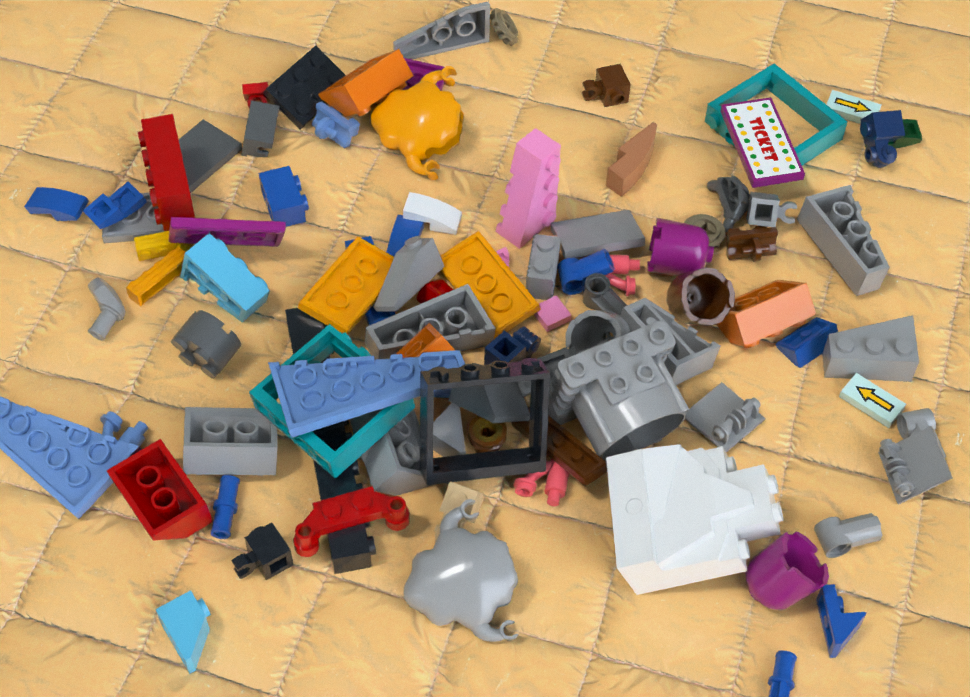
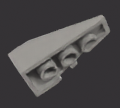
M488 1L456 9L393 42V50L399 49L404 58L417 59L489 42L490 3Z

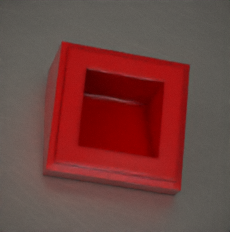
M442 279L431 281L420 289L417 301L422 304L454 289Z

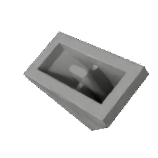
M451 403L433 422V450L443 457L466 454L460 406Z

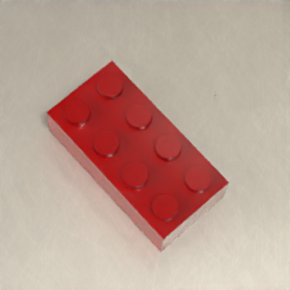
M173 114L141 119L143 130L137 131L140 146L146 147V149L141 151L144 166H150V169H146L145 172L148 186H154L149 192L152 206L158 207L154 209L157 225L162 224L164 231H169L171 217L195 218Z

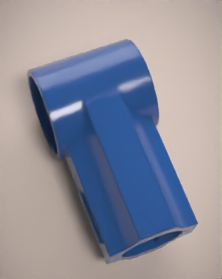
M602 249L580 260L577 258L564 259L558 264L557 269L563 292L568 295H576L584 291L585 281L589 275L594 273L607 275L614 272L615 267L609 252L606 249Z

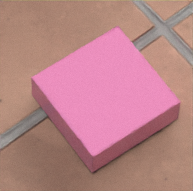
M557 296L539 303L541 310L534 314L547 332L571 321L570 312Z

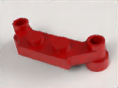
M373 486L314 502L312 503L313 510L303 523L298 524L295 528L294 548L298 555L311 557L319 550V538L321 535L380 518L385 519L387 527L391 530H403L410 522V512L406 506V501L400 496L391 497L376 492Z

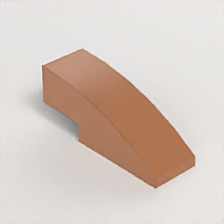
M652 122L619 147L617 161L608 167L606 186L621 197L636 184L649 164L656 137L657 124L655 122Z

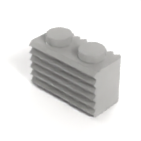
M540 234L533 236L526 275V289L534 299L548 300L554 295L561 243L559 237Z

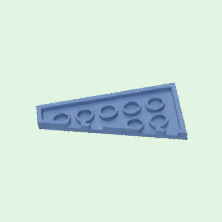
M460 350L424 352L419 357L403 358L402 354H392L390 359L375 360L374 356L330 358L326 359L323 363L308 364L307 360L295 361V365L280 366L279 362H268L292 438L419 397L420 371H428L434 367L459 368L465 362Z

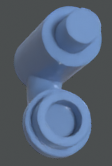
M108 411L107 414L101 416L100 421L103 424L102 434L113 437V431L118 432L121 429L123 421L116 413ZM138 421L134 428L128 427L119 440L141 446L145 441L143 435L147 431L148 426Z

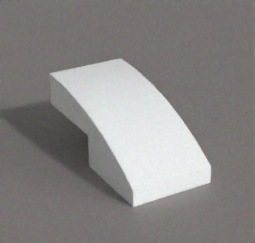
M409 192L403 209V219L430 223V231L454 235L457 233L462 217V212L455 207L432 197Z

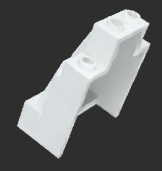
M681 444L638 449L606 457L617 569L637 595L746 572V559L750 558L747 542L781 534L779 522L783 521V513L779 502L775 503L774 494L779 493L775 475H769L764 464L737 470L734 457H729L723 446L708 450L698 448L686 451Z

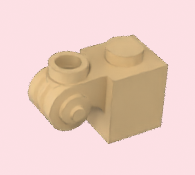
M450 482L439 510L444 513L442 520L452 509L461 506L468 499L475 500L476 503L468 505L464 510L465 513L468 515L478 513L485 494ZM461 518L458 522V528H463L466 522L475 523L476 519L469 521ZM440 524L436 525L434 530L435 542L440 534Z

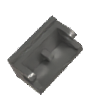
M251 100L241 156L268 157V151L259 150L257 147L272 149L279 105Z

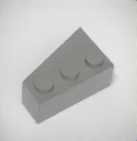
M913 315L829 334L822 354L824 378L852 379L857 373L867 380L911 382L919 364Z

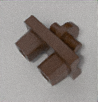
M755 226L752 230L730 228L727 234L726 256L728 260L751 257L752 261L756 262L761 260V256L776 255L777 228H767L766 226Z

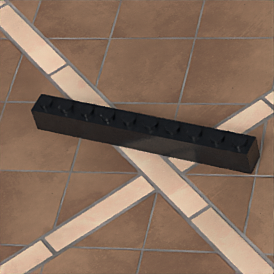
M298 308L285 310L293 354L327 327L324 323ZM330 355L320 363H323L326 359H330ZM349 419L312 431L334 451L352 437V433H346L344 427L349 425ZM313 460L320 500L363 489L362 483L356 484L355 476L360 475L357 460L337 478L331 476ZM370 522L327 534L334 574L372 567L371 555L376 554L373 536L367 537L365 529L371 527Z

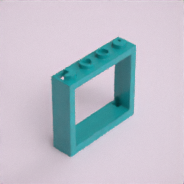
M775 63L707 105L705 122L711 129H714L729 144L735 147L720 112L721 105L747 101L763 90L768 89L819 131L794 147L801 165H804L843 140L848 122Z
M329 324L282 365H295V361L307 360L308 364L320 363L333 351L342 358L371 356V354L364 347L360 346L358 348L353 344L346 332L342 334ZM272 374L268 375L249 391L254 407L334 478H337L415 408L414 399L385 407L341 447L334 451L312 431L291 438L281 404L276 401L279 397Z

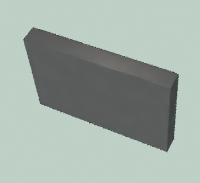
M204 119L179 139L190 193L242 150L241 142Z

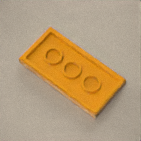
M479 230L440 255L445 266L440 272L453 289L466 284L470 286L496 328L494 339L504 330L508 332L541 310L538 302Z
M357 236L299 301L298 309L327 326L330 324L342 334L344 332L349 334L376 302L394 257Z

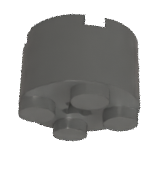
M199 310L197 313L195 311L171 340V343L181 351L179 358L185 364L193 366L196 363L201 366V370L207 376L213 379L223 370L241 347L239 338L232 330L227 334L222 329L224 323L203 310Z

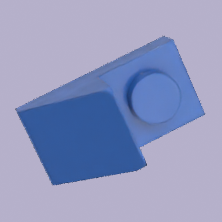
M830 584L820 589L816 601L829 658H836L860 628L867 613H844L843 599L841 596H837L835 584Z

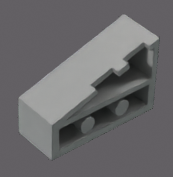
M646 298L623 307L621 316L629 324L631 332L659 320L667 324L676 343L664 364L676 385L713 367L721 345L714 341L711 344L697 336V330L691 326L686 329L674 321L675 316Z

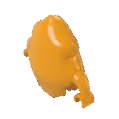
M446 66L442 70L426 74L419 83L408 90L396 89L392 91L381 104L375 107L370 117L371 126L379 134L382 145L390 150H400L406 158L408 167L417 174L427 175L430 180L438 179V174L430 172V170L434 168L440 169V166L435 160H429L425 165L421 161L429 159L434 154L445 155L453 147L459 145L460 136L463 131L464 113L461 110L460 104L456 102L451 92L440 91L436 85L439 80H443L445 85L449 87L455 85L453 78H447L449 75H457L456 70L452 66Z

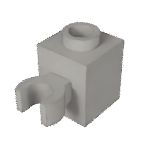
M750 192L747 222L749 225L776 227L777 218H781L785 223H795V218L786 216L785 211L789 208L797 209V204L787 201L779 205L780 200L776 194Z

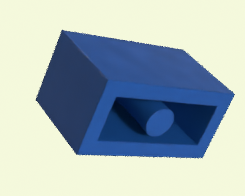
M290 166L258 173L261 192L271 220L286 222V227L306 222L305 211L309 210L308 201L305 194L300 195L299 191L302 190L298 175L293 176Z

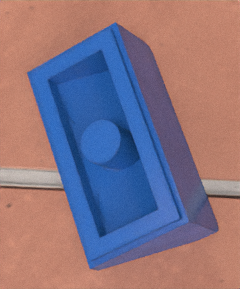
M816 317L777 342L776 347L795 366L801 368L823 354L828 335L838 332L837 324Z

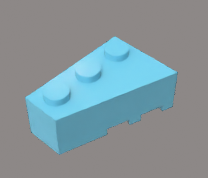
M209 233L184 254L180 278L184 281L192 279L200 285L198 291L205 295L210 292L219 299L217 305L242 323L266 303L270 290L265 281L260 277H255L248 270L247 265L242 259L235 258L228 251L227 246L222 240L215 239Z

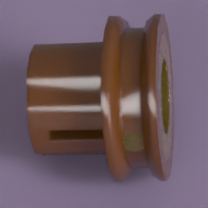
M477 415L468 426L470 444L477 453L498 451L507 439V426L505 422L492 423Z

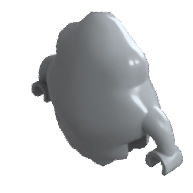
M468 499L461 506L452 509L445 515L441 521L440 534L433 549L417 553L412 560V570L404 585V599L409 607L424 614L432 624L437 626H444L457 621L470 629L481 640L489 642L513 641L519 634L507 636L503 630L505 626L514 624V621L506 620L499 629L491 627L489 622L493 619L498 607H503L510 603L513 590L518 583L517 572L515 571L506 542L497 539L488 531L472 534L463 528H458V522L461 518L472 521L479 516V512L472 515L465 513L464 510L468 505L476 503L475 500Z

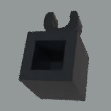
M272 522L264 527L255 528L248 536L244 537L248 553L241 554L231 560L235 566L233 569L239 579L247 577L254 569L258 568L265 580H268L293 566L291 550Z

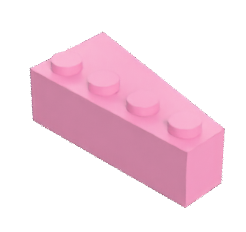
M536 128L516 143L510 173L513 176L505 189V193L509 197L507 205L503 204L500 210V215L504 218L502 223L497 224L495 231L519 249L531 240L535 234H538L545 227L551 226V223L556 219L561 145Z

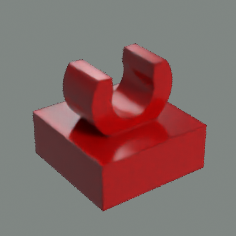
M268 82L242 84L243 96L245 101H247L249 109L251 100H260L263 103H267L268 98L263 92L269 86Z

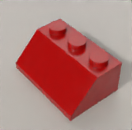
M161 439L106 470L153 541L187 538L213 522L206 502Z

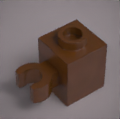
M621 63L597 68L595 81L586 80L582 83L585 91H582V96L585 101L593 100L599 96L604 107L629 102L631 84Z

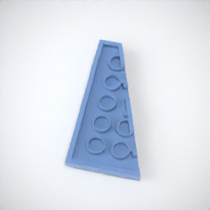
M0 397V449L78 519L113 483L106 470L142 450L138 445L122 442L110 435L94 432L82 425L51 414L47 415L38 412L34 408L24 407L11 402L9 399Z

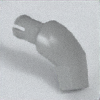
M95 278L88 284V288L98 302L101 313L88 332L94 338L104 341L114 323L124 319L126 311L116 291L102 278Z

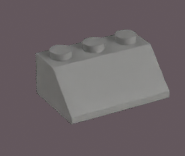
M185 407L183 471L185 474L276 475L277 427L256 408Z
M384 408L349 419L353 435ZM413 409L361 455L374 491L397 496L432 486L426 485L420 472V425Z

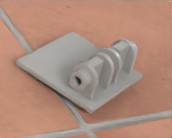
M721 382L686 412L685 420L717 447L723 446L725 451L728 452L761 424L765 417L759 413L761 404L756 398L744 401Z
M932 426L897 443L892 442L891 439H885L880 442L881 447L878 453L897 504H901L953 478Z

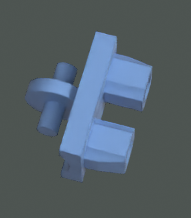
M322 101L316 103L317 113L312 122V126L315 127V135L320 139L329 137L343 148L349 147L352 137L358 134L360 123L354 118L347 120L342 116V113L332 106L329 107Z

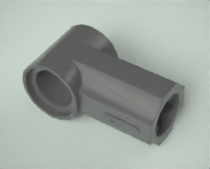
M599 273L591 274L586 278L583 291V303L589 309L612 311L621 315L623 307L627 306V304L610 288L609 279Z

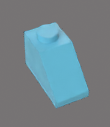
M190 590L156 609L160 624L189 674L196 671L210 630L206 617L211 615L202 598L196 600Z

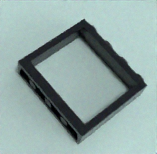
M525 358L520 362L510 363L495 361L490 365L479 366L464 364L459 368L434 367L428 371H420V472L426 485L546 471L550 372L541 359ZM531 380L529 447L433 458L434 390Z

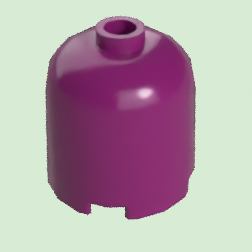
M656 217V225L653 226L649 251H652L650 261H647V272L679 276L692 270L704 268L706 262L711 263L714 247L709 246V237L705 230L696 225Z
M797 531L793 534L786 532L750 560L745 573L746 582L751 596L768 609L784 610L827 584L829 579L827 564H820L814 554L818 551V548L806 536Z

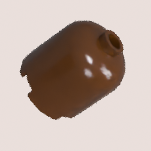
M701 268L677 276L667 290L666 302L672 315L685 324L714 325L722 322L730 308H733L735 291L732 282L727 280L719 270Z

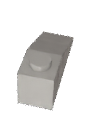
M419 236L409 238L405 241V245L396 252L374 305L376 311H398L445 267L433 238H420Z

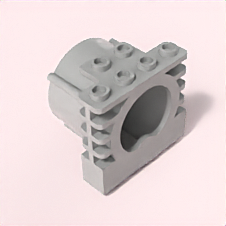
M662 320L656 321L563 359L557 365L549 387L548 415L560 425L578 418L596 454L605 461L606 457L642 449L653 443L660 442L663 437L675 430L685 420L686 412L690 410L664 364L676 343L667 324Z

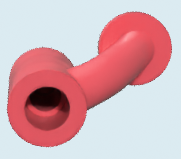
M610 255L615 267L614 272L605 275L609 279L610 285L625 291V297L635 295V278L626 276L625 280L614 274L628 275L629 270L639 271L640 260L629 259V255Z
M551 459V461H546L545 472L528 473L523 478H517L514 481L515 493L522 497H530L536 491L537 484L535 481L543 475H547L544 490L548 496L547 504L558 506L560 498H563L566 494L569 473Z

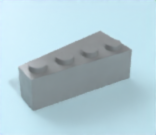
M851 185L807 196L798 215V222L856 296L879 290L890 267L877 240H873L871 237V227L868 221L864 222L861 216L862 208L859 202L854 201L852 197L854 191Z
M466 284L366 327L365 345L371 356L375 357V360L390 359L392 354H396L430 323L455 350L465 351L486 347L494 340L496 328L470 286Z

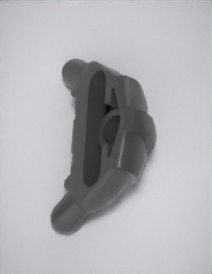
M736 176L719 177L717 180H711L707 183L708 190L715 191L719 195L721 206L724 209L723 216L725 220L723 226L727 233L749 208V190Z

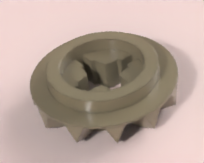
M499 8L494 9L490 14L491 25L495 29L494 32L498 34L499 39H502L506 45H514L518 42V31L513 20L505 11Z
M698 214L689 217L684 222L699 226L702 229L706 228L709 246L719 248L721 242L724 241L725 228L713 216Z

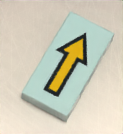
M832 90L826 105L844 119L861 124L860 119L872 112H879L882 104Z
M857 373L841 390L839 395L841 399L888 428L895 422L897 415L902 413L906 406V403Z

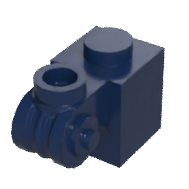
M901 110L872 112L860 119V132L864 137L865 145H867L864 155L868 163L871 162L873 166L883 168L893 163L897 158L896 149L888 145V142H894L905 136Z
M525 326L515 331L513 336L504 330L485 347L484 365H489L495 361L510 363L531 358L532 354L538 350L541 338L534 335Z

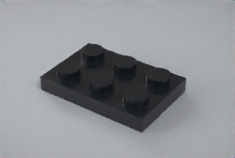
M314 46L270 84L263 94L274 105H279V110L299 129H302L316 116V103L322 101L328 105L320 99L318 94L346 75L317 46Z

